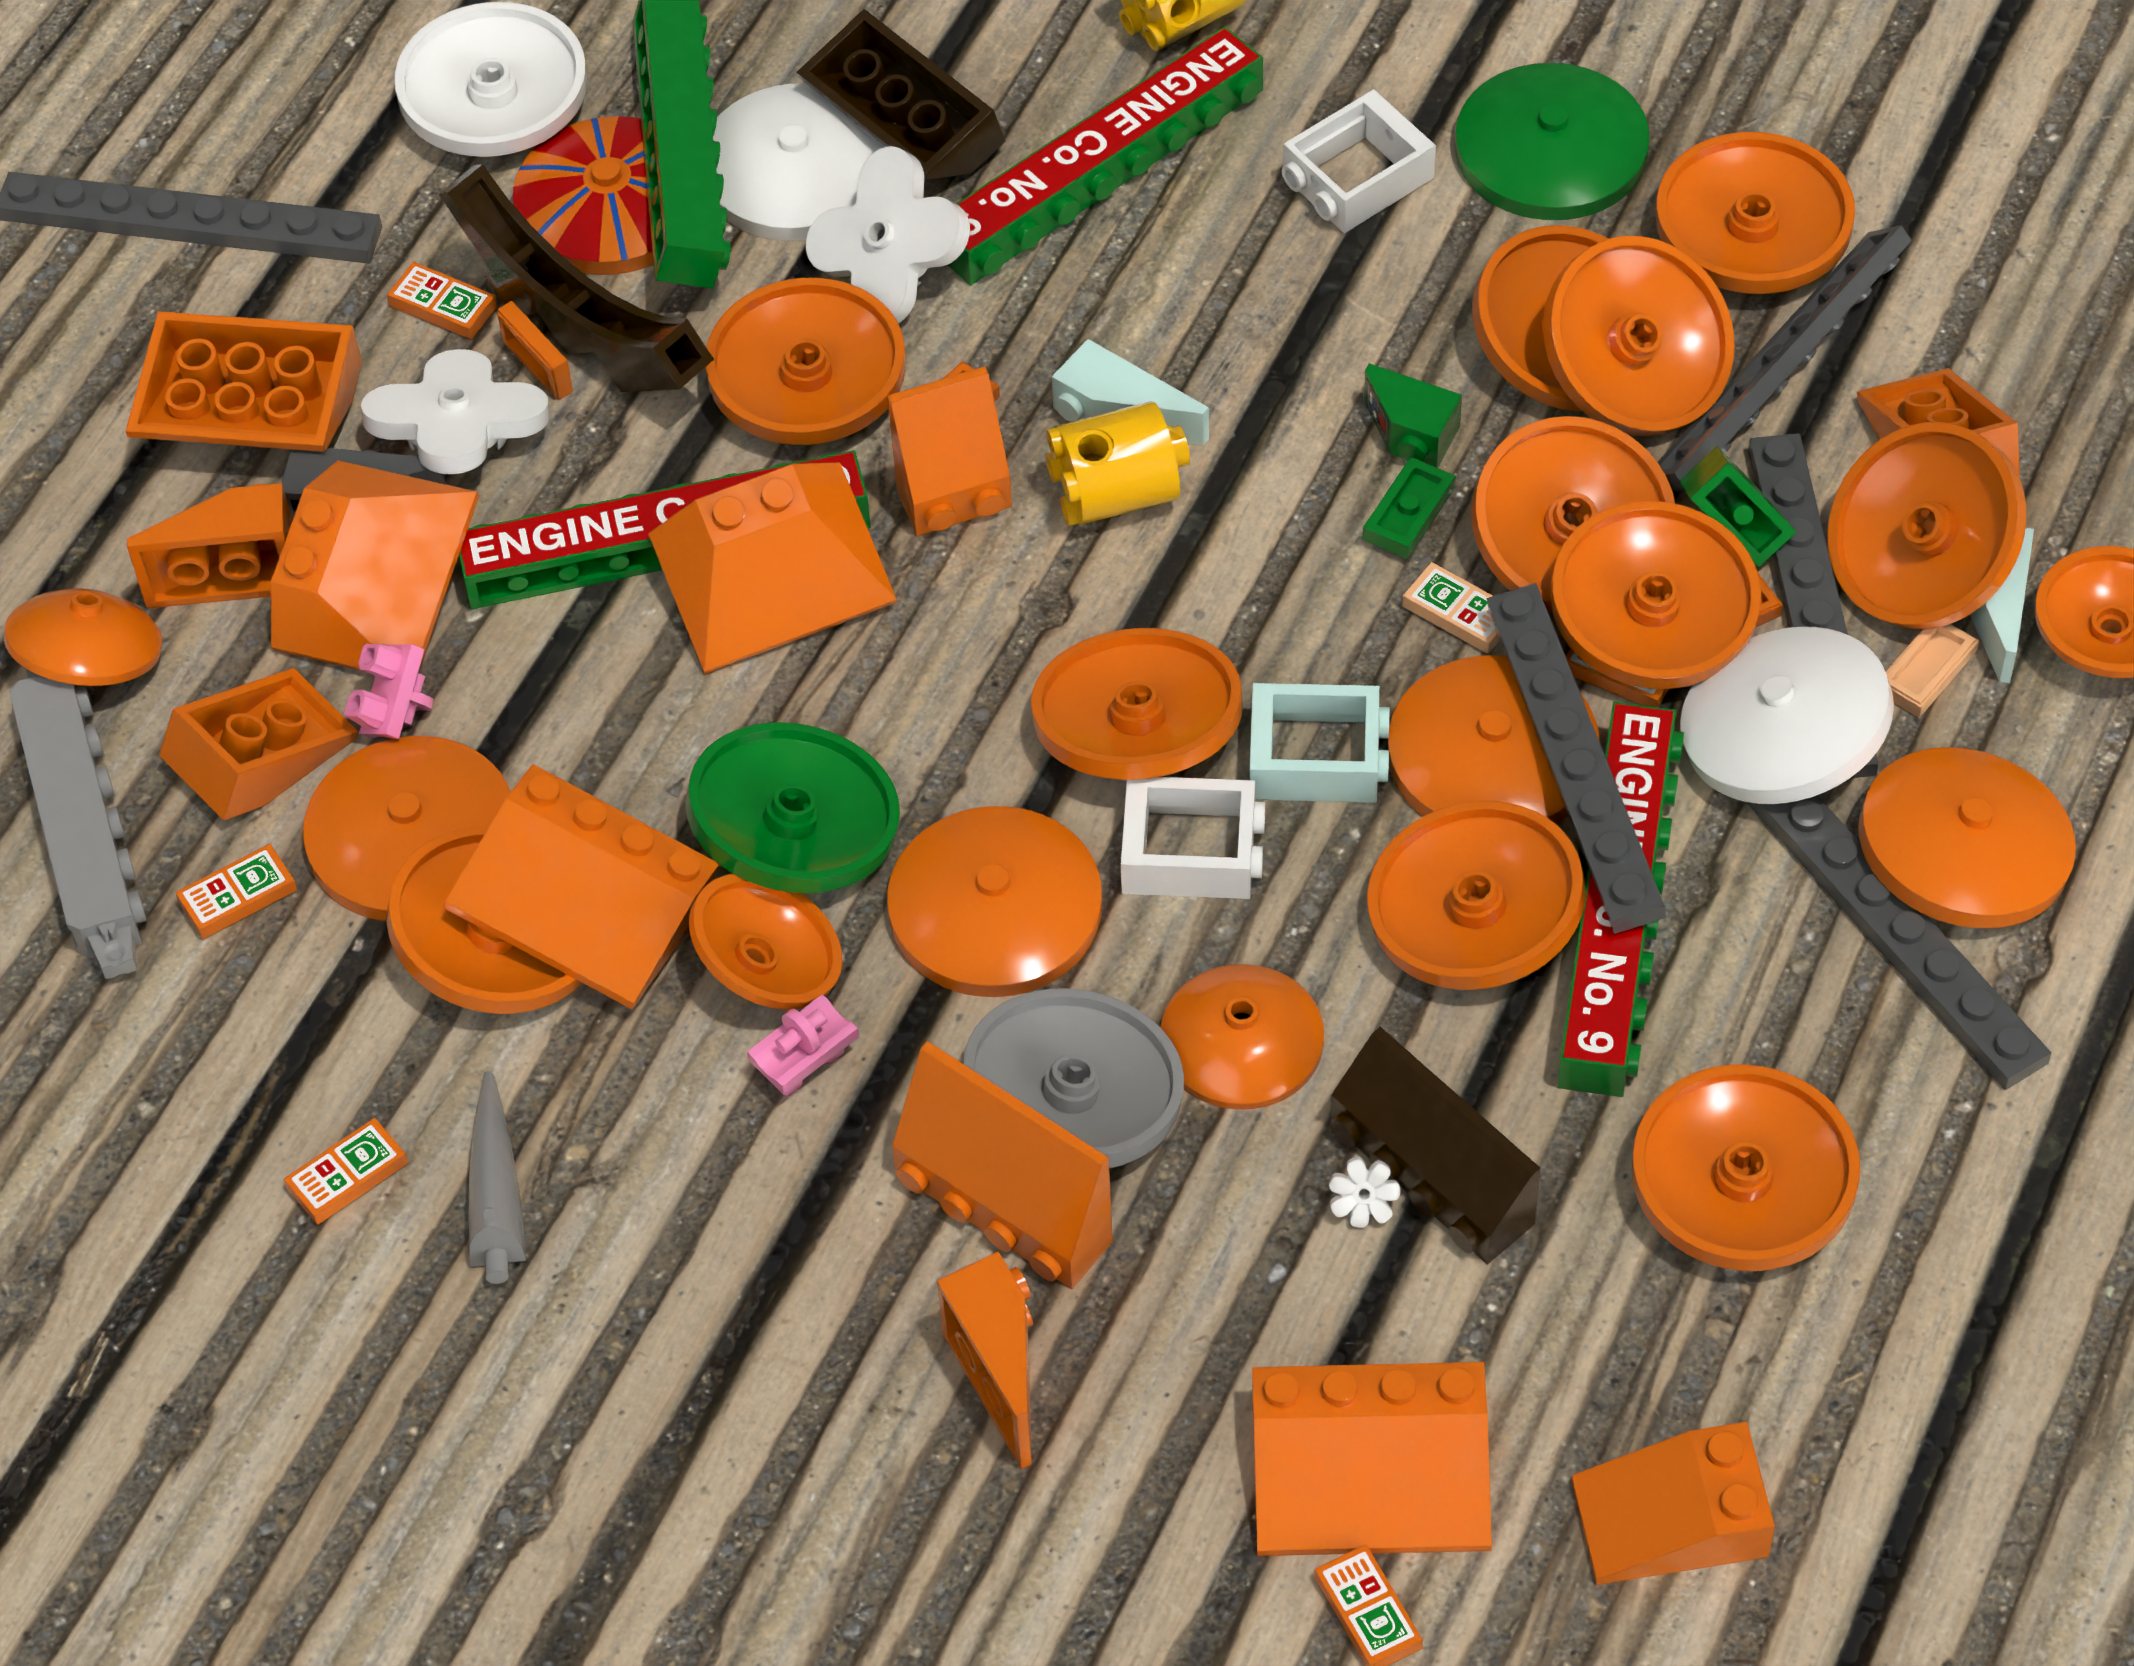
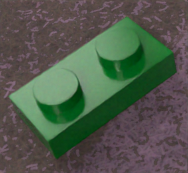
M1410 457L1363 526L1362 540L1408 559L1454 491L1456 476Z

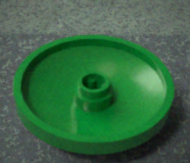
M1535 63L1499 73L1473 91L1461 108L1457 119L1455 153L1458 166L1464 178L1485 200L1507 212L1527 218L1570 220L1603 211L1623 199L1635 187L1643 175L1647 164L1649 127L1639 103L1616 81L1597 71L1581 66L1564 63Z
M761 723L746 726L723 735L709 745L697 759L690 774L686 795V813L690 828L702 848L717 863L731 873L751 883L773 890L793 893H819L837 890L852 885L873 873L884 862L892 849L900 818V804L894 784L883 767L869 753L838 734L798 723Z

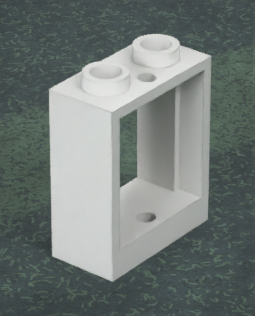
M1373 89L1283 144L1282 175L1286 184L1293 191L1300 192L1314 205L1321 218L1326 221L1330 220L1343 233H1346L1434 179L1436 145ZM1366 138L1393 165L1345 193L1318 167Z
M1177 777L1127 780L1121 854L1122 894L1250 899L1251 878H1262L1263 846H1253L1254 834H1264L1265 802H1255V780ZM1149 813L1240 816L1237 858L1146 854Z

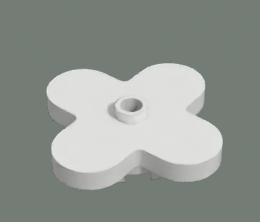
M889 146L875 151L864 162L858 177L857 200L853 206L829 209L815 219L807 234L806 252L808 259L817 269L834 277L851 276V285L867 291L880 300L891 311L899 324L909 315L915 304L917 286L921 283L918 281V278L928 268L948 265L961 255L969 239L970 223L965 211L957 204L942 197L923 198L924 171L921 163L912 154L898 147Z
M466 349L449 350L433 356L425 365L423 381L421 383L384 385L366 394L361 403L363 426L370 434L388 440H407L409 447L413 451L418 448L420 463L425 468L441 474H459L473 470L483 463L487 456L488 448L495 445L499 450L505 444L507 438H522L541 431L549 421L548 397L542 389L528 383L493 382L490 360L479 352Z

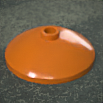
M2096 546L2076 551L2054 564L2047 571L2039 585L2035 600V618L2040 634L2047 645L2060 658L2082 671L2110 678L2134 677V549Z
M74 588L50 591L37 595L14 609L5 623L4 643L8 653L16 662L39 676L73 685L103 686L130 681L151 670L161 655L162 635L153 619L132 602L98 590Z
M728 874L707 884L692 905L689 915V930L694 948L713 977L737 996L765 1007L784 1010L805 1008L822 994L826 997L839 979L842 969V950L837 934L823 912L802 893L773 890L746 881L735 874Z
M1226 965L1207 970L1185 983L1171 998L1164 1011L1160 1026L1172 1041L1182 1062L1184 1089L1206 1103L1228 1109H1257L1287 1099L1310 1080L1320 1063L1324 1047L1323 1020L1311 995L1289 976L1259 965ZM1248 1014L1250 1017L1241 1020L1235 1018L1234 1015Z

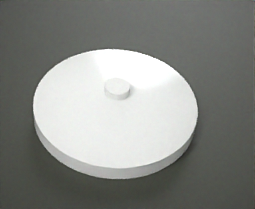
M486 2L455 9L439 16L421 28L406 44L398 59L395 70V90L405 121L425 141L448 152L467 156L489 157L512 154L534 147L563 129L575 116L583 102L588 76L582 46L576 35L564 22L536 7L512 2Z
M806 83L784 84L756 91L739 99L717 117L713 141L720 142V158L716 170L718 174H723L724 177L720 206L727 208V221L747 233L774 240H806L812 223L820 214L832 208L853 206L856 203L858 177L864 162L872 153L885 146Z
M1784 628L1752 637L1746 647L1727 666L1708 680L1692 685L1682 708L1680 731L1684 732L1683 744L1691 765L1701 779L1711 788L1728 797L1744 802L1757 804L1794 802L1814 797L1842 784L1859 772L1873 758L1885 741L1891 726L1894 711L1893 694L1882 663L1871 649L1861 641L1842 632L1827 628Z

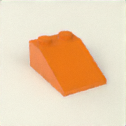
M985 366L888 395L896 488L916 536L932 531H942L952 525L981 516H991L1001 510L1012 507L1010 473L990 378Z
M1949 368L1857 391V401L1879 440L1896 430L1918 423L1945 422L1968 428L1994 443L2011 461L2020 478L2018 423Z
M254 484L252 486L230 488L127 538L128 552L146 608L271 597V580L292 524V517L283 484Z
M291 668L173 708L159 756L223 820H227L268 804L357 738L359 731L295 668Z
M999 1251L937 1280L942 1332L1022 1470L1032 1465L1028 1327L1033 1325V1320L1025 1300L1031 1298V1293L1021 1271L1017 1267L1009 1270Z
M1747 1422L1687 1431L1571 1475L1572 1488L1596 1585L1769 1557L1775 1524Z

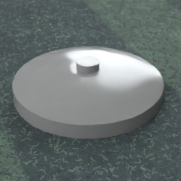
M1080 989L1038 990L1014 997L1000 1004L982 1018L974 1028L966 1045L963 1064L1109 1157V1168L1127 1164L1146 1155L1166 1138L1177 1120L1184 1090V1072L1178 1052L1166 1033L1152 1019L1121 1000Z

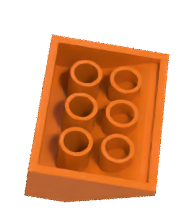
M158 311L125 431L127 437L325 452L353 402L362 365L353 325Z
M532 764L505 799L448 895L444 908L622 1005L633 1009L688 932L689 915L692 905L702 889L715 880L719 863Z
M927 1041L920 1049L892 1144L895 1174L898 1180L910 1191L916 1194L924 1192L938 1201L942 1209L954 1220L960 1223L968 1221L982 1230L987 1239L998 1249L1004 1252L1012 1250L1026 1259L1032 1269L1042 1278L1048 1281L1058 1280L1070 1289H1073L1113 1242L1109 1157Z
M1484 1362L1252 1367L1257 1556L1346 1554L1367 1544L1372 1554L1492 1551L1488 1413Z

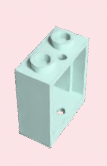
M1253 683L1250 780H1255V800L1377 803L1378 782H1388L1389 750H1378L1379 738H1389L1390 707H1379L1380 686ZM1273 720L1365 722V761L1272 759Z

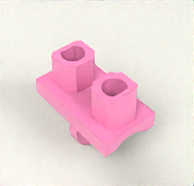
M365 644L363 646L358 665L361 671L375 676L371 693L365 690H354L348 697L344 711L346 717L361 725L359 734L369 738L380 736L399 739L403 725H412L416 709L422 711L432 710L434 699L421 693L425 676L418 673L425 649L412 644Z
M822 994L800 1012L796 1009H790L783 1014L781 1019L783 1024L748 1050L747 1055L748 1060L783 1095L789 1096L803 1085L802 1080L824 1063L831 1064L845 1053L844 1048L859 1037L858 1028L852 1022L842 1017Z

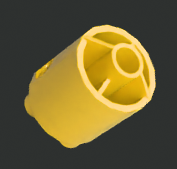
M1121 0L1123 9L1119 11V18L1123 27L1130 35L1133 36L1140 33L1151 49L1158 51L1245 4V0Z
M1150 401L1054 426V428L1046 431L1050 452L1045 454L1046 465L1051 481L1053 483L1061 481L1065 496L1060 497V504L1067 526L1082 525L1178 500L1180 495L1178 468L1190 465L1189 447L1181 426L1171 427L1167 425L1156 402Z

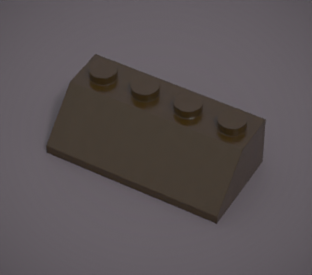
M865 9L796 72L798 78L885 147H898L915 156L922 165L926 180L971 174L1006 142L996 114L990 106Z
M1381 1026L1376 1029L1331 1094L1330 1123L1332 1130L1344 1144L1350 1147L1355 1145L1370 1159L1371 1165L1377 1160L1385 1162L1390 1167V1176L1387 1180L1397 1181L1409 1194L1410 1200L1420 1213L1426 1217L1434 1216L1449 1230L1451 1238L1460 1249L1466 1253L1474 1252L1488 1265L1535 1225L1541 1168Z

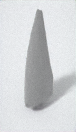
M486 1071L483 1075L472 1137L468 1203L469 1255L471 1267L485 1265L486 1280L493 1284H500L509 1278L508 1263L526 1261L524 1221L519 1182L504 1109L494 1075L491 1071Z

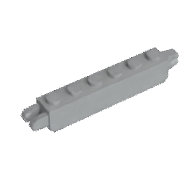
M26 669L28 678L17 681L9 693L66 924L72 932L77 953L88 958L96 957L105 979L134 972L137 970L135 946L142 944L137 923L147 921L139 891L129 892L126 881L135 879L136 876L128 848L118 850L116 839L125 837L117 806L107 808L105 798L114 796V790L106 765L100 767L96 765L95 757L104 755L96 725L86 726L84 717L93 715L86 686L80 685L75 687L73 684L50 680Z

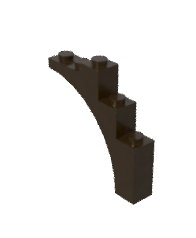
M483 164L472 166L439 194L489 268L490 272L485 275V278L502 303L505 305L513 301L525 315L539 314L566 354L594 352L620 392L680 390L714 360L687 318L665 317L643 310L615 296L570 263L531 226L507 198Z

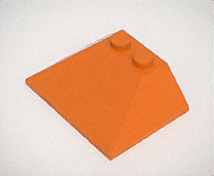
M337 460L304 488L271 580V647L278 652L359 671L361 670L358 662L365 644H412L425 649L424 657L480 495L472 490Z
M840 462L791 464L694 500L648 533L704 675L897 603L894 591Z

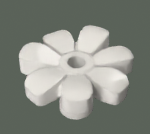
M1361 1157L1349 1159L1347 1161L1348 1176L1342 1173H1334L1329 1181L1331 1191L1339 1194L1330 1201L1332 1212L1337 1217H1343L1350 1212V1223L1358 1228H1364L1368 1225L1370 1214L1379 1223L1387 1222L1393 1214L1390 1205L1386 1201H1394L1400 1197V1185L1398 1182L1387 1180L1390 1176V1167L1385 1162L1377 1160L1369 1169H1366L1365 1162Z

